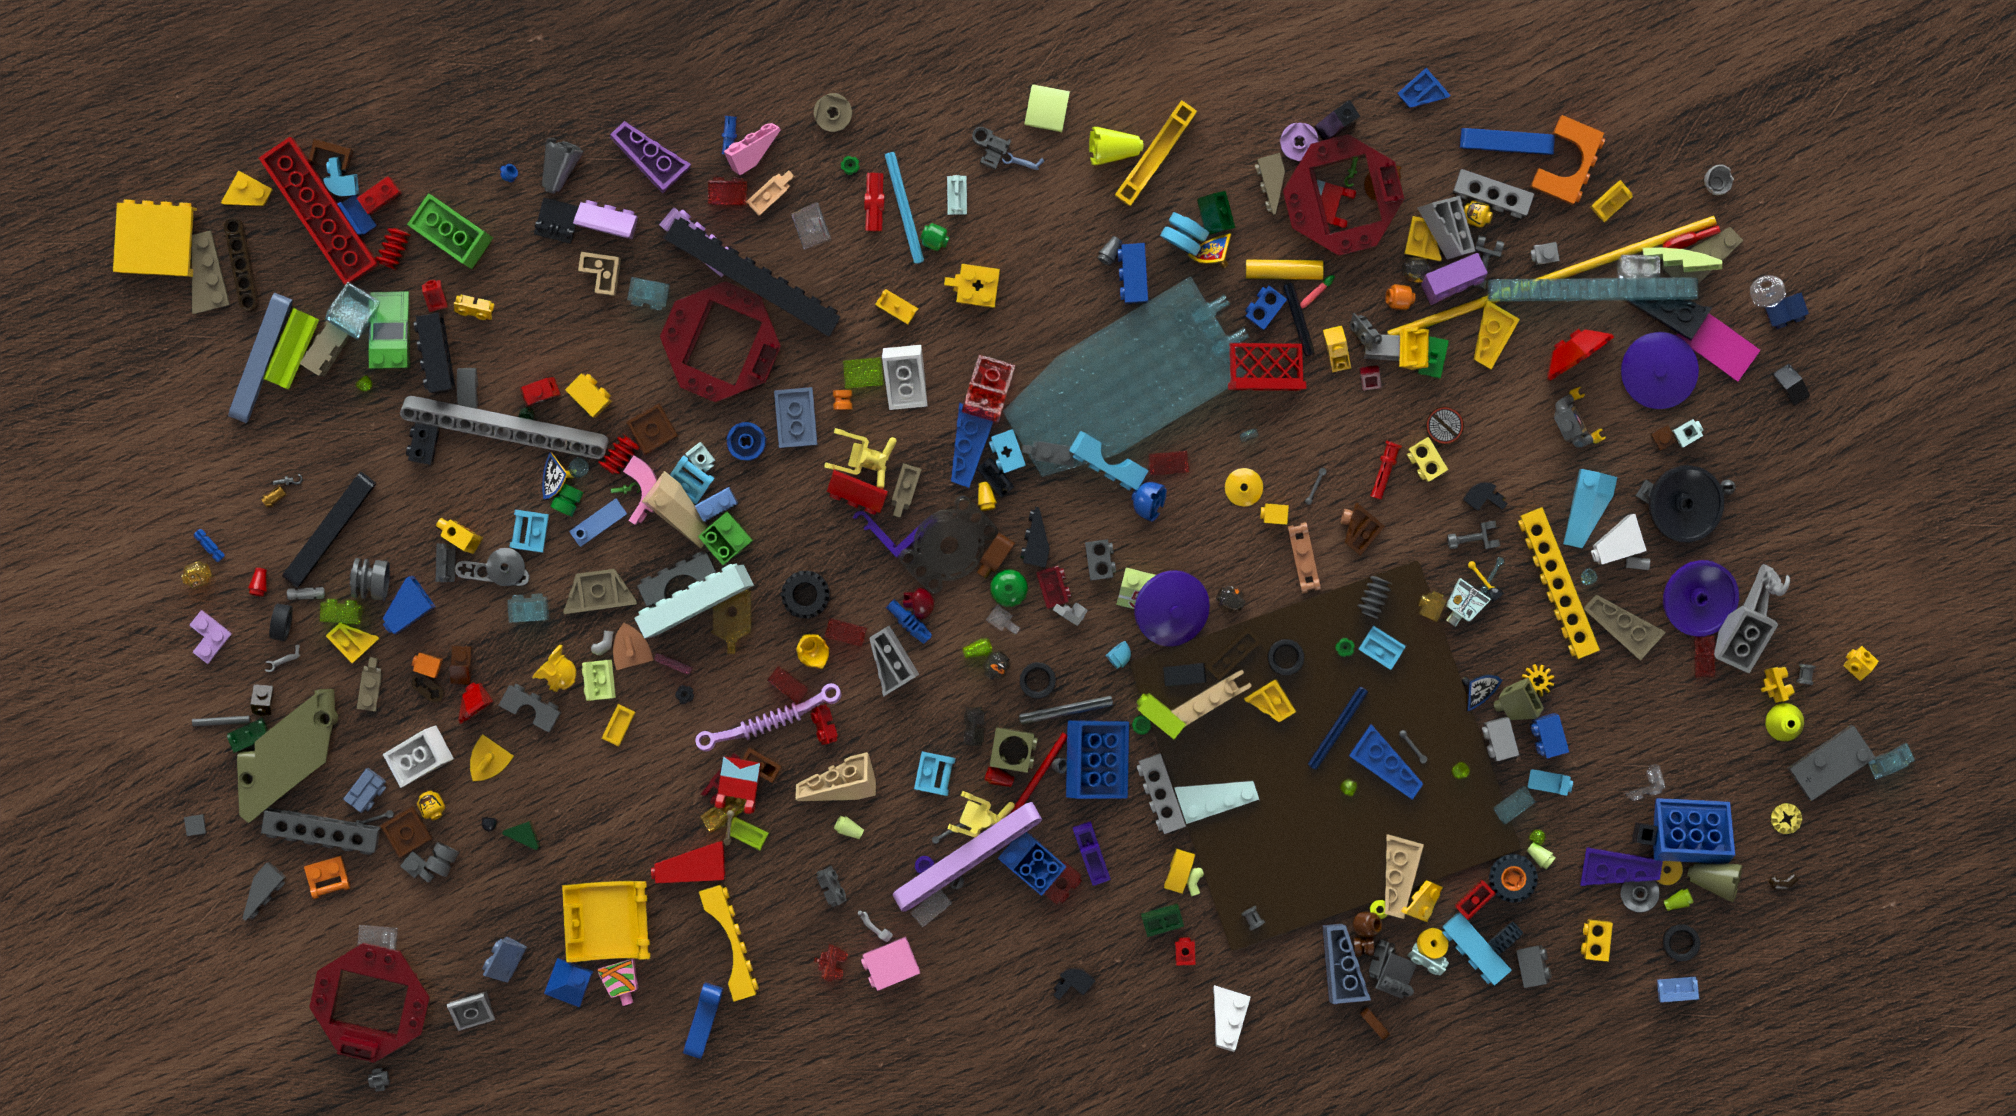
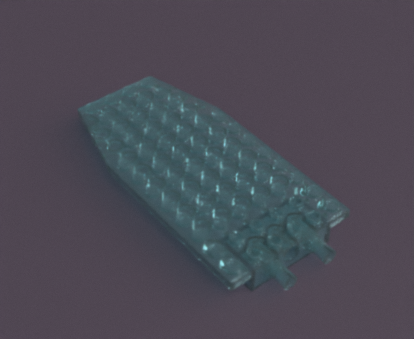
M1190 276L1058 355L1003 410V413L1023 445L1033 446L1034 441L1072 446L1079 432L1082 431L1102 443L1101 454L1103 459L1114 456L1228 389V383L1231 382L1229 344L1241 343L1250 337L1248 333L1240 337V335L1247 332L1244 327L1231 336L1226 335L1215 317L1216 312L1230 305L1228 300L1220 304L1227 299L1226 296L1223 294V296L1215 301L1207 302ZM1241 366L1236 369V377L1242 378L1247 373ZM1031 459L1042 477L1089 463L1086 460L1082 463L1075 459L1074 466Z

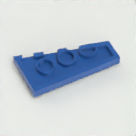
M1370 724L1349 756L1413 800L1423 783Z

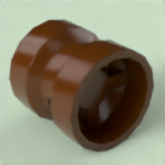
M1354 937L1355 956H1361L1362 954L1374 956L1373 937H1367L1366 939Z

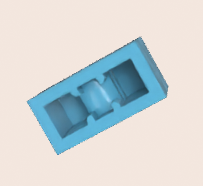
M1013 429L991 437L992 441L989 444L992 452H997L999 459L996 460L999 470L1007 473L1026 466ZM1007 446L1008 449H1012L1010 457L1008 458L1006 457V455L1001 454V452L1004 451L1003 447Z

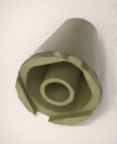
M1694 863V866L1689 867L1687 877H1690V882L1728 901L1734 902L1738 883H1740L1742 865Z

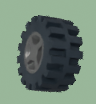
M1512 921L1499 931L1488 944L1499 955L1513 944L1523 932Z

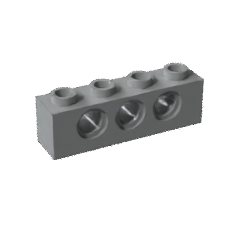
M1463 169L1460 170L1453 192L1457 193L1456 196H1460L1461 199L1467 200V197L1478 202L1492 205L1493 210L1499 212L1504 210L1510 211L1511 216L1520 219L1522 216H1527L1534 193ZM1472 183L1478 184L1480 188L1479 193L1474 194L1470 191L1469 187ZM1489 190L1497 191L1498 197L1496 200H1491L1488 197ZM1507 196L1515 197L1516 204L1514 206H1509L1506 203Z
M1161 754L1139 760L1140 765L1137 766L1140 777L1144 776L1146 783L1143 786L1146 795H1151L1152 801L1149 804L1152 812H1157L1159 819L1155 821L1159 831L1163 830L1164 834L1186 827ZM1151 771H1157L1160 774L1157 781L1149 779L1148 776ZM1156 790H1165V798L1157 799L1155 797ZM1164 807L1172 809V815L1168 818L1163 817L1161 814Z

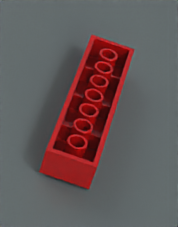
M288 137L259 157V160L344 285H351L379 266V263L362 238L354 230L338 206L337 201L294 138Z

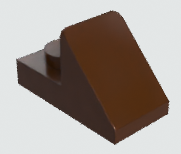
M452 646L451 665H449L451 684L470 685L472 646Z
M748 748L743 757V760L761 763L759 776L771 783L774 782L782 768L777 762L765 757L752 748Z

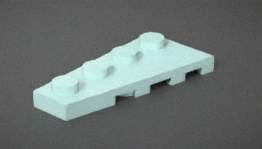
M1253 781L1174 787L1186 824L1259 800Z

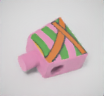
M634 958L598 969V973L611 998L620 996L622 1006L634 1003L630 993L638 989Z

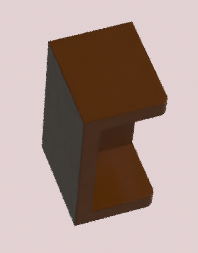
M314 139L308 161L327 167L329 158L340 156L341 171L348 172L354 150Z

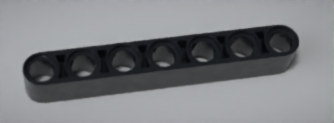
M362 471L354 478L282 575L284 579L296 588L301 586L377 484Z

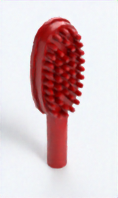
M1719 226L1709 228L1697 234L1690 231V234L1687 232V235L1684 233V236L1681 234V237L1679 235L1678 238L1675 236V239L1672 237L1671 240L1668 239L1669 242L1666 240L1662 245L1663 248L1683 249L1695 244L1698 240L1721 233Z

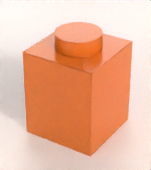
M420 652L418 656H414L411 666H414V672L437 678L443 659Z

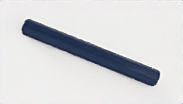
M1363 687L1357 689L1309 761L1308 765L1314 770L1318 769L1368 693Z

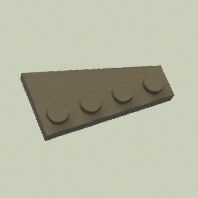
M1728 227L1689 251L1703 253L1723 261L1743 239L1731 227ZM1683 265L1661 266L1686 294L1691 292L1712 271L1684 272Z
M212 231L192 235V314L229 306L230 301Z
M1595 595L1583 608L1639 660L1666 633L1662 629L1598 595Z

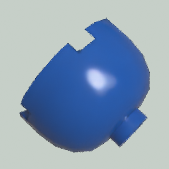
M1147 482L1141 485L1138 490H1134L1132 494L1133 507L1140 517L1151 522L1156 520L1160 514L1157 510L1159 506L1163 508L1166 499L1167 489L1164 488V485Z

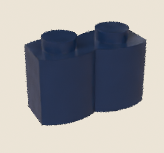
M1802 292L1764 305L1770 326H1776V329L1788 326L1787 322L1793 319L1795 323L1805 320V315L1809 314Z

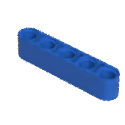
M1461 128L1460 148L1554 155L1555 135Z

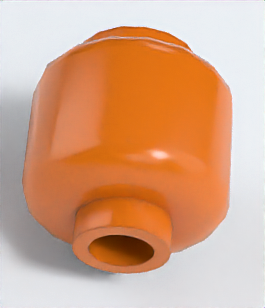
M1394 284L1386 291V303L1392 309L1407 310L1415 302V293H1412V289L1408 285Z

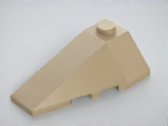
M664 471L644 497L642 503L695 545L702 548L704 543L698 536L708 528V525L701 519L695 505L681 484Z
M868 752L850 756L844 759L845 762L837 767L833 765L828 768L829 771L821 775L815 774L796 784V800H859L875 796L876 780Z

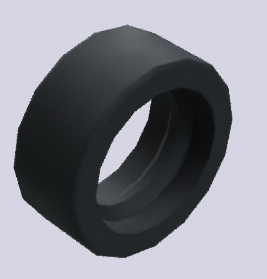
M284 604L275 605L270 622V639L286 641L292 622V606Z
M1282 639L1271 646L1268 652V662L1276 673L1289 676L1301 669L1304 663V652L1297 642L1290 639ZM1283 646H1290L1297 653L1296 664L1288 669L1279 667L1275 661L1276 651Z
M1031 663L1023 669L1020 675L1021 689L1031 698L1040 699L1047 697L1055 687L1056 677L1054 671L1044 663ZM1035 669L1045 671L1049 677L1047 688L1040 692L1031 690L1026 682L1028 674Z
M1677 924L1665 932L1663 947L1671 958L1677 961H1687L1698 953L1700 938L1692 927L1685 924ZM1679 931L1688 933L1693 940L1691 950L1685 954L1674 952L1670 945L1672 936Z

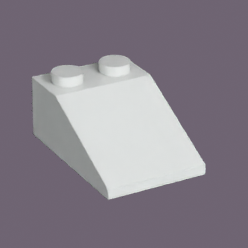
M921 345L883 348L882 360L889 410L927 406Z
M436 725L419 732L383 754L400 788L454 759Z

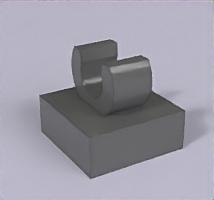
M1644 480L1635 496L1649 504V496L1654 484Z

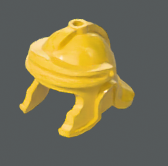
M559 645L552 652L548 661L532 677L533 679H547V685L550 686L549 690L558 692L559 688L562 690L569 688L576 678L574 664L567 660L565 655H562L563 645Z

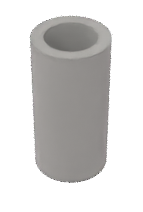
M1628 556L1625 567L1649 570L1650 559Z

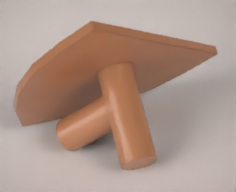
M623 623L616 634L613 645L616 670L653 661L650 647L643 635L634 627Z

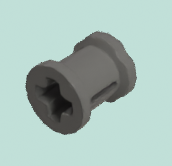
M1799 663L1800 673L1799 679L1796 682L1813 685V670L1816 669V666Z
M1256 906L1241 913L1242 917L1245 916L1250 925V931L1265 923L1257 913Z

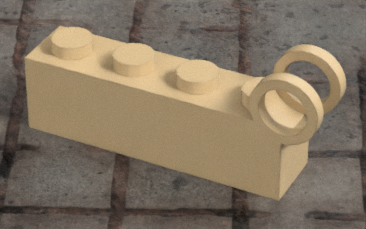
M1240 670L1171 712L1188 725L1232 697L1249 689L1252 685L1248 683L1241 688L1237 687L1233 679L1244 673L1243 670Z

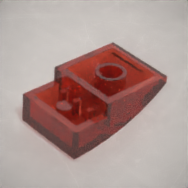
M979 354L962 412L999 423L1016 365Z

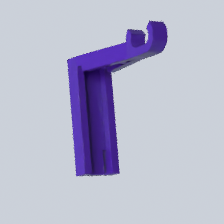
M858 511L853 516V519H858L860 515H863L868 520V525L864 527V531L871 529L898 559L938 522L931 514L895 548V543L867 513Z

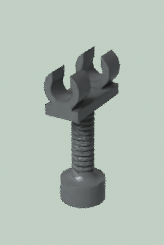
M1479 235L1475 251L1483 253L1482 262L1485 269H1487L1491 255L1501 257L1504 242L1497 240L1495 249L1492 251L1483 248L1486 237ZM1487 281L1475 285L1474 287L1485 289Z
M1496 520L1480 523V533L1459 537L1455 533L1448 534L1449 549H1457L1459 544L1483 540L1484 549L1499 547V539L1488 541L1486 529L1497 527Z

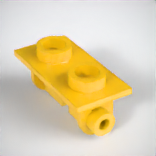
M462 294L456 297L454 312L462 316L471 315L481 320H492V311L495 304L491 303V301L478 298L477 304H473L474 297Z

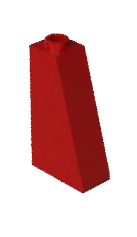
M718 841L657 862L651 868V878L655 879V883L725 880L723 841Z

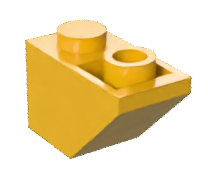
M1342 326L1323 330L1332 372L1350 369L1351 364L1347 341Z

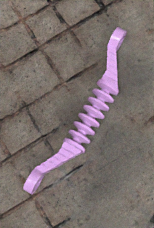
M827 684L823 687L821 693L805 701V703L803 702L798 705L795 702L791 703V710L785 705V712H782L780 708H777V715L770 711V718L764 713L762 721L758 716H756V723L748 719V726L744 722H740L741 726L732 730L718 733L700 732L696 736V745L700 750L706 752L712 750L717 742L744 737L749 740L750 733L757 737V730L764 734V728L766 727L770 732L771 725L778 729V722L786 726V719L792 724L794 716L799 721L801 720L800 716L823 702L829 704L838 702L841 698V691L837 685ZM829 690H836L835 697H826ZM709 737L710 743L706 746L701 745L702 738Z

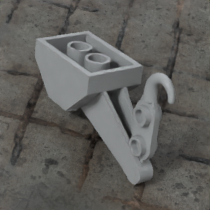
M1765 564L1760 567L1744 606L1730 613L1719 630L1714 652L1718 660L1747 673L1751 672L1778 626L1775 620L1767 617L1769 595L1776 594L1777 596H1782L1787 592L1790 585V577L1788 575L1783 585L1777 573L1773 571V568Z

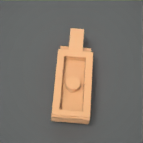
M789 170L783 176L780 174L773 176L746 202L760 216L788 191L787 189L790 187L788 182L795 176Z

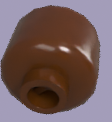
M1360 912L1354 918L1353 928L1360 937H1374L1380 932L1382 921L1376 913Z

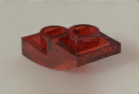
M1695 636V677H1715L1714 636Z

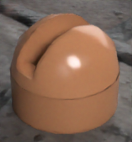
M1344 509L1341 524H1350L1353 511Z

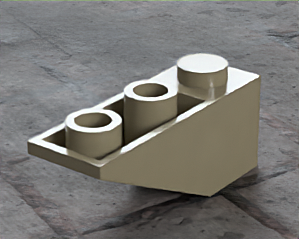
M1280 153L1257 159L1258 164H1255L1256 173L1261 175L1263 181L1260 183L1262 193H1266L1268 201H1265L1267 211L1272 213V216L1276 215L1285 174Z

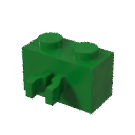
M1429 336L1428 367L1417 369V374L1441 378L1449 340Z

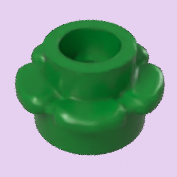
M846 156L843 159L844 161L841 162V169L848 175L856 173L860 168L858 165L859 160L856 157Z
M1342 638L1336 644V650L1340 656H1351L1354 653L1353 648L1355 645L1353 641Z

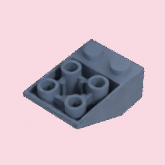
M509 937L498 940L491 951L494 953L493 956L486 960L482 968L485 970L483 975L508 983L527 947Z

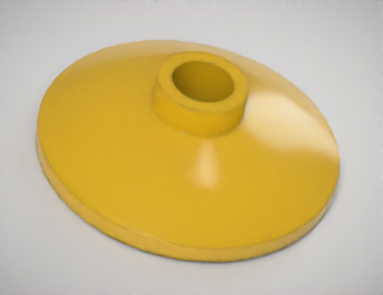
M1237 469L1227 477L1225 482V493L1228 499L1238 506L1253 505L1260 499L1263 492V482L1260 476L1251 469ZM1242 484H1247L1248 489L1246 491L1241 490Z

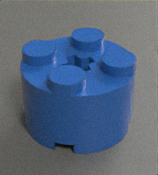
M742 422L733 426L729 431L727 446L730 453L737 459L751 461L758 458L764 452L766 436L763 430L756 424ZM750 437L751 445H745L744 447L742 439Z

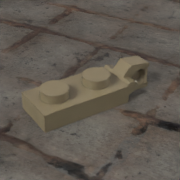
M903 463L891 505L896 506L893 516L901 518L903 509L908 510L922 469Z
M370 657L368 667L364 666L357 709L377 711L382 679L381 669L377 668L379 658Z

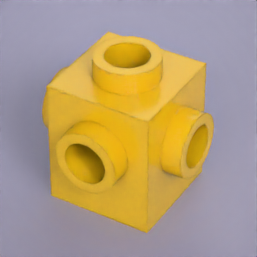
M1861 646L1857 650L1852 649L1847 654L1846 658L1848 660L1843 666L1861 681L1872 672L1879 661Z

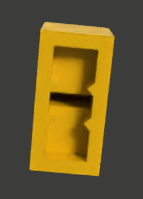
M1588 919L1587 924L1584 923L1583 935H1586V941L1582 943L1581 954H1584L1585 959L1609 961L1612 922ZM1599 925L1602 927V933L1595 936L1592 930L1595 926ZM1593 945L1600 946V952L1596 955L1590 952Z

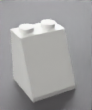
M1635 514L1627 515L1593 545L1594 550L1591 551L1594 562L1605 564L1646 551Z

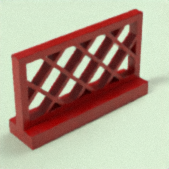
M1229 344L1231 382L1228 383V390L1301 391L1306 389V381H1303L1302 344ZM1235 348H1241L1246 354L1239 359L1236 356ZM1255 348H1259L1263 352V355L1258 360L1251 353ZM1273 348H1276L1281 353L1276 360L1269 354ZM1290 348H1296V358L1294 360L1286 354ZM1248 356L1255 362L1250 369L1243 363ZM1265 356L1272 362L1268 369L1260 363ZM1283 356L1290 363L1285 370L1278 363ZM1239 366L1247 372L1242 378L1236 377V369ZM1256 366L1264 372L1260 378H1257L1252 373ZM1274 366L1281 372L1278 378H1274L1270 373ZM1292 366L1297 370V378H1292L1287 373Z

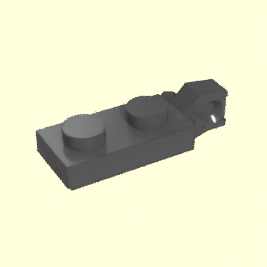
M1034 441L1033 446L1023 445L1022 448L1023 453L1032 454L1031 459H1036L1037 461L1074 466L1075 458H1073L1074 453L1069 451L1071 446Z

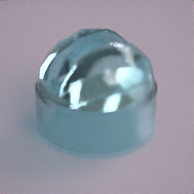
M1587 568L1581 574V582L1584 585H1591L1597 581V574L1594 570Z

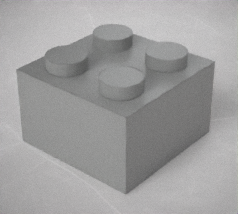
M1508 717L1484 722L1485 727H1482L1484 738L1489 740L1490 745L1487 746L1489 757L1500 761L1519 755Z

